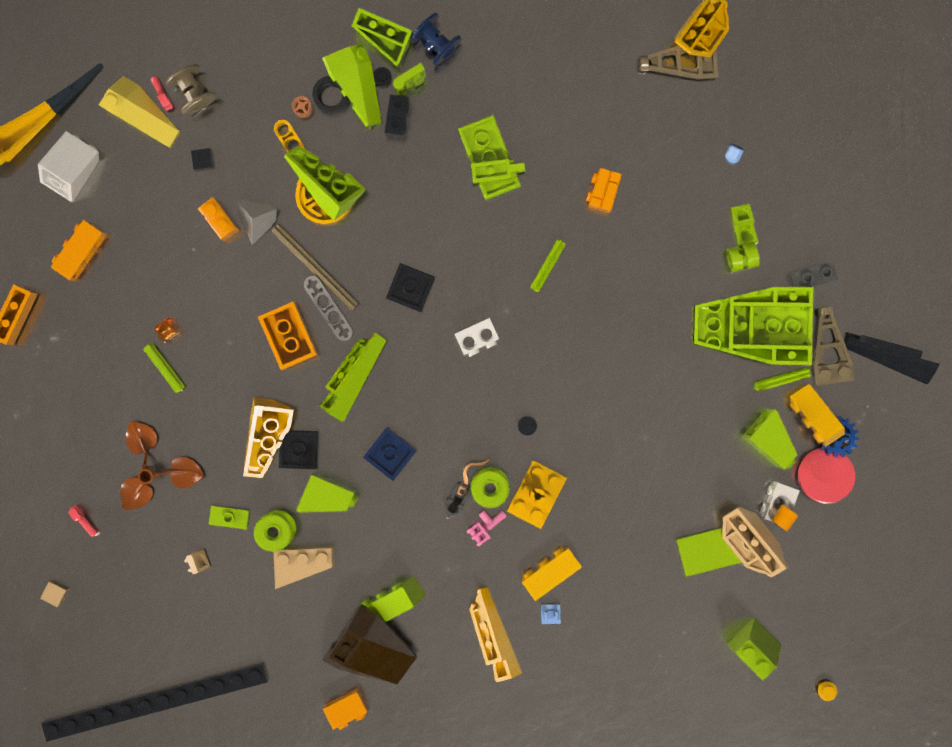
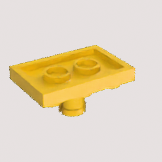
M533 460L507 512L541 529L567 477Z

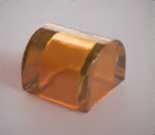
M168 317L154 327L158 338L163 343H166L180 333V329L171 317Z

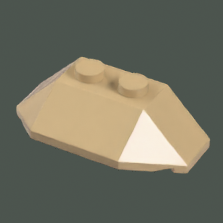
M737 507L723 517L722 538L746 568L767 574L769 577H773L787 569L788 566L780 543L756 513Z

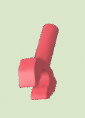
M158 76L152 77L151 81L161 105L166 111L172 109L173 105L166 95Z
M76 504L70 508L68 513L71 518L79 522L91 537L95 536L98 532L84 517L83 510Z

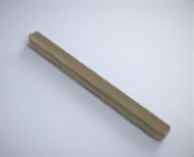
M280 224L274 226L272 233L350 310H353L358 305V301Z

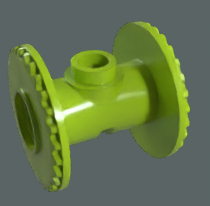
M487 467L479 470L474 475L471 483V493L479 505L486 508H495L503 504L509 495V482L501 470ZM493 483L496 488L494 491L489 492L485 489V485Z
M282 510L268 512L256 522L254 527L256 543L262 549L269 552L284 549L292 542L296 535V523L293 517ZM272 527L277 528L279 533H273Z

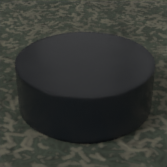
M379 67L373 72L374 81L378 87H387L391 83L392 75L387 68Z
M525 416L519 420L518 429L521 434L529 436L536 431L537 423L532 417Z

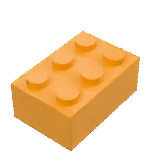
M293 301L258 316L281 370H286L319 355L296 302Z

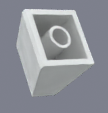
M66 131L38 163L40 182L73 202L99 162V151L93 145L84 143L77 135Z

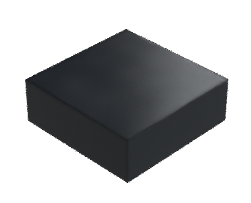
M210 148L191 151L193 170L214 168Z

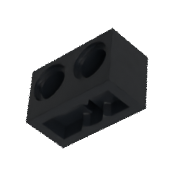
M390 94L384 132L386 137L405 139L410 107L409 97Z

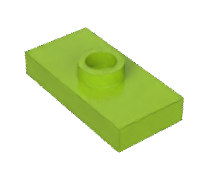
M211 505L209 525L247 530L250 510Z

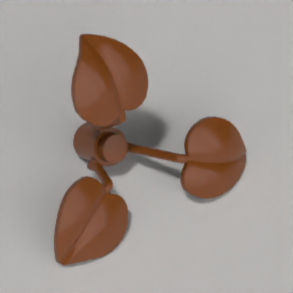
M131 421L127 427L126 444L133 454L137 455L144 451L143 469L139 471L137 477L127 478L121 485L120 495L123 510L140 508L151 500L153 489L147 484L152 482L155 477L171 473L170 480L178 488H189L203 478L200 466L188 457L181 456L173 459L171 462L172 469L156 472L154 467L147 466V449H152L156 445L157 434L152 427L136 421Z

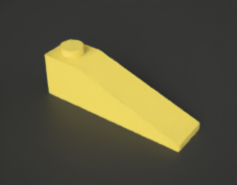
M124 76L108 88L99 104L105 110L169 148L180 132L142 87Z

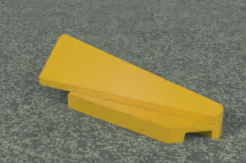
M488 587L477 590V598L469 610L486 666L493 664L496 682L514 678L522 674L521 668Z

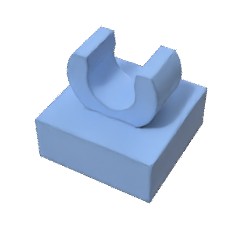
M560 603L541 604V624H561Z

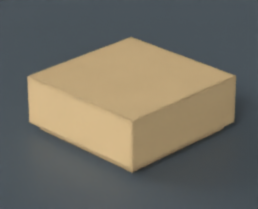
M49 581L40 599L59 607L68 589L53 581Z

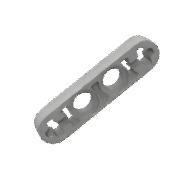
M315 276L307 277L304 281V288L336 337L341 341L350 340L353 336V329L321 280ZM310 280L318 282L316 287L319 291L321 288L323 289V292L318 293L315 297L313 296L316 293L315 290L308 288ZM322 295L327 296L329 299L326 306H320L318 303V298ZM332 311H336L339 314V319L336 322H331L328 318L329 313ZM343 320L345 323L341 325L344 329H349L348 337L340 336V328L337 327L335 329L334 325H338Z

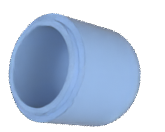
M730 144L725 154L726 160L730 163L739 162L744 149L739 145Z

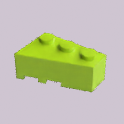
M358 8L352 27L394 65L401 68L414 31Z
M413 576L403 583L395 584L387 592L384 590L378 593L375 599L371 600L369 598L361 604L378 613L387 622L415 607L426 594L417 578Z

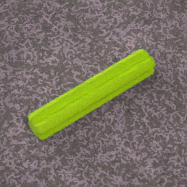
M559 239L555 242L530 288L532 290L540 291L566 246L565 242Z
M150 343L145 346V353L174 392L182 391L185 388L184 384L155 345Z
M808 367L759 380L754 383L756 391H763L811 377V372Z

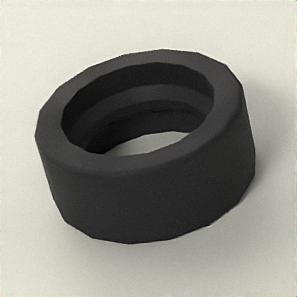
M330 76L322 77L313 87V100L324 113H340L348 105L349 98L347 95L344 97L342 94V99L337 105H325L320 99L321 89L327 84H335L339 87L340 85L337 81L333 82Z

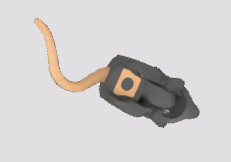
M489 459L485 462L470 463L464 468V482L457 483L446 500L447 519L461 512L464 504L470 498L471 489L468 487L469 481L467 476L469 467L484 465L490 461Z

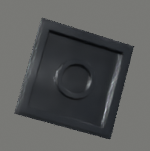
M400 263L386 299L422 313L436 277Z
M289 430L279 447V468L318 469L319 431Z

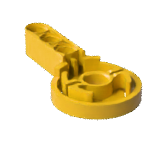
M279 120L275 123L274 131L287 153L291 151L289 146L292 142H298L299 146L306 150L288 121ZM282 126H288L289 130L286 134L279 133V129ZM299 178L295 193L296 203L301 213L307 219L317 224L329 225L342 220L349 213L350 209L336 220H333L320 208L308 189L306 197V187Z

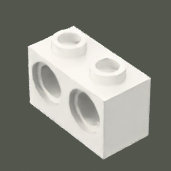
M490 318L455 333L463 354H468L469 357L479 353V348L486 346L488 349L497 345L496 340H499ZM489 329L492 332V337L489 340H484L481 337L482 330ZM466 337L474 339L475 344L473 347L467 348L464 346L463 341Z

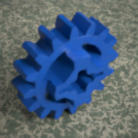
M839 416L837 419L849 433L845 431V434L841 436L842 438L839 441L835 440L831 443L832 447L829 445L825 447L823 445L820 448L821 451L827 450V456L833 453L834 458L838 454L842 458L845 457V452L850 455L852 453L851 448H857L854 442L860 439L855 437V434L859 432L858 430H853L855 423L849 425L848 418L842 421V416ZM849 442L847 447L840 449L842 443Z

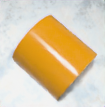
M781 504L770 520L785 531H788L798 518V515Z

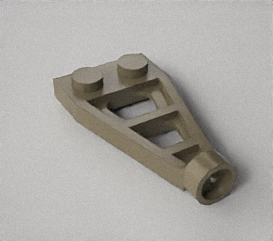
M678 45L648 56H639V70L655 71L698 80L718 78L717 49L711 57L696 56L697 67L692 69L681 65V55L687 52ZM675 55L676 67L662 66V57Z
M833 306L817 308L818 319L812 366L815 386L855 381L852 360L834 318ZM823 315H828L829 317L824 319ZM831 328L833 330L835 342L823 343L824 329ZM834 347L837 349L840 356L838 363L824 364L823 354L826 348Z

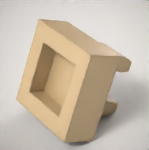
M204 549L186 556L184 560L185 563H189L190 569L188 571L192 572V574L199 573L210 567Z

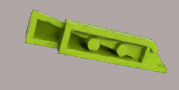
M374 333L370 339L362 338L357 340L325 386L330 393L319 407L339 421L343 422L386 343L383 337Z

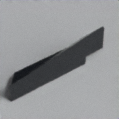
M846 332L844 343L847 350L924 384H929L939 367V363L921 359L923 353L921 350Z

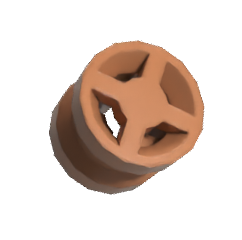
M296 97L292 103L293 111L301 118L308 117L313 111V106L307 97Z

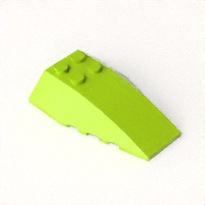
M771 287L695 305L694 344L773 365H812L814 287Z

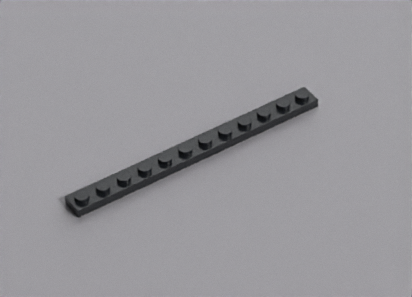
M264 663L51 719L42 722L41 725L45 740L48 742L268 682Z

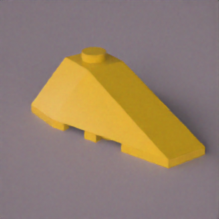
M253 398L243 476L263 478L273 460L275 452L281 446L284 436L291 428L293 408L273 399Z

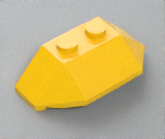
M703 0L675 36V43L689 55L711 57L729 31L728 2L726 0Z

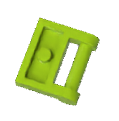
M421 63L394 79L393 85L398 96H404L408 88L413 85L417 87L425 81L426 72Z

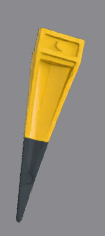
M101 63L97 64L48 100L0 126V166L5 161L9 163L103 68V65Z

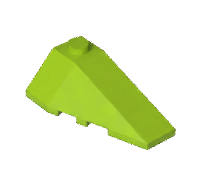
M364 44L349 46L323 57L322 59L333 82H338L343 89L341 93L344 97L348 96L353 103L352 108L364 125L368 127L382 123L372 64Z

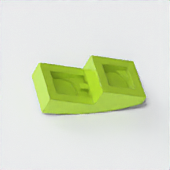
M750 204L731 207L738 246L742 248L744 244L753 242L758 244Z

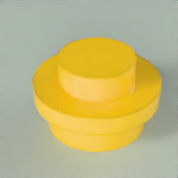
M825 681L819 685L818 695L825 701H831L837 696V687L832 682Z

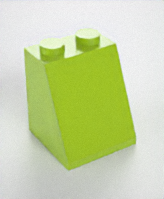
M767 408L744 434L743 438L776 467L784 470L786 468L789 469L796 461L794 458L797 456V452L779 413L775 409Z
M315 472L310 476L296 511H347L350 507L353 508L359 495H356L357 489Z
M753 618L728 643V646L762 681L777 667L782 645L756 618Z

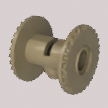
M197 64L181 68L173 73L165 82L167 87L179 86L188 101L181 110L185 115L202 110L216 99L215 92L204 94V85L195 80L194 76L201 69Z

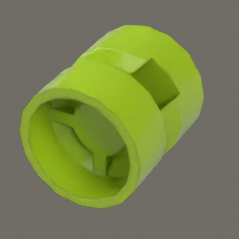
M754 242L744 244L742 248L735 246L726 250L731 272L741 271L744 267L750 269L760 265L758 250Z

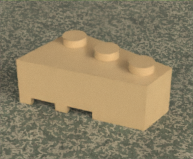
M334 545L286 547L274 552L275 589L332 568L335 565Z

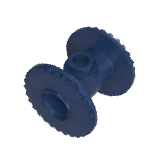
M437 13L427 17L410 38L412 43L423 38L425 42L423 46L430 53L433 51L438 53L433 60L434 65L442 63L456 49L462 39L460 35H457L452 40H449L444 34L439 36L441 31L434 25L439 18Z

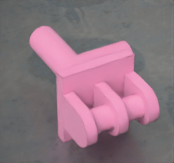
M483 510L478 515L485 524L481 526L479 522L475 523L466 531L473 536L472 540H476L478 547L491 538L487 532L507 517L503 511L491 519L487 512Z

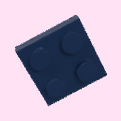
M386 427L363 458L394 481L417 450Z

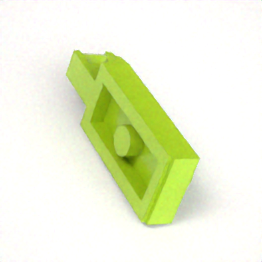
M509 159L472 163L473 184L515 178L516 173L525 172V163L515 164L514 160Z

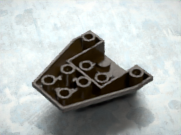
M360 604L351 617L348 628L336 645L331 646L322 661L341 671L398 684L416 660L417 655L378 613Z

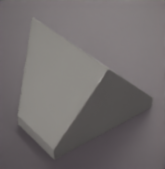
M239 199L238 216L252 245L276 223L277 206Z

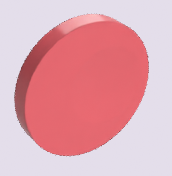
M818 448L808 453L800 463L798 469L799 485L803 492L816 502L824 504L836 503L844 499L853 489L855 470L852 462L846 455L842 458L838 454L834 458L833 453L827 456L826 449L821 451Z

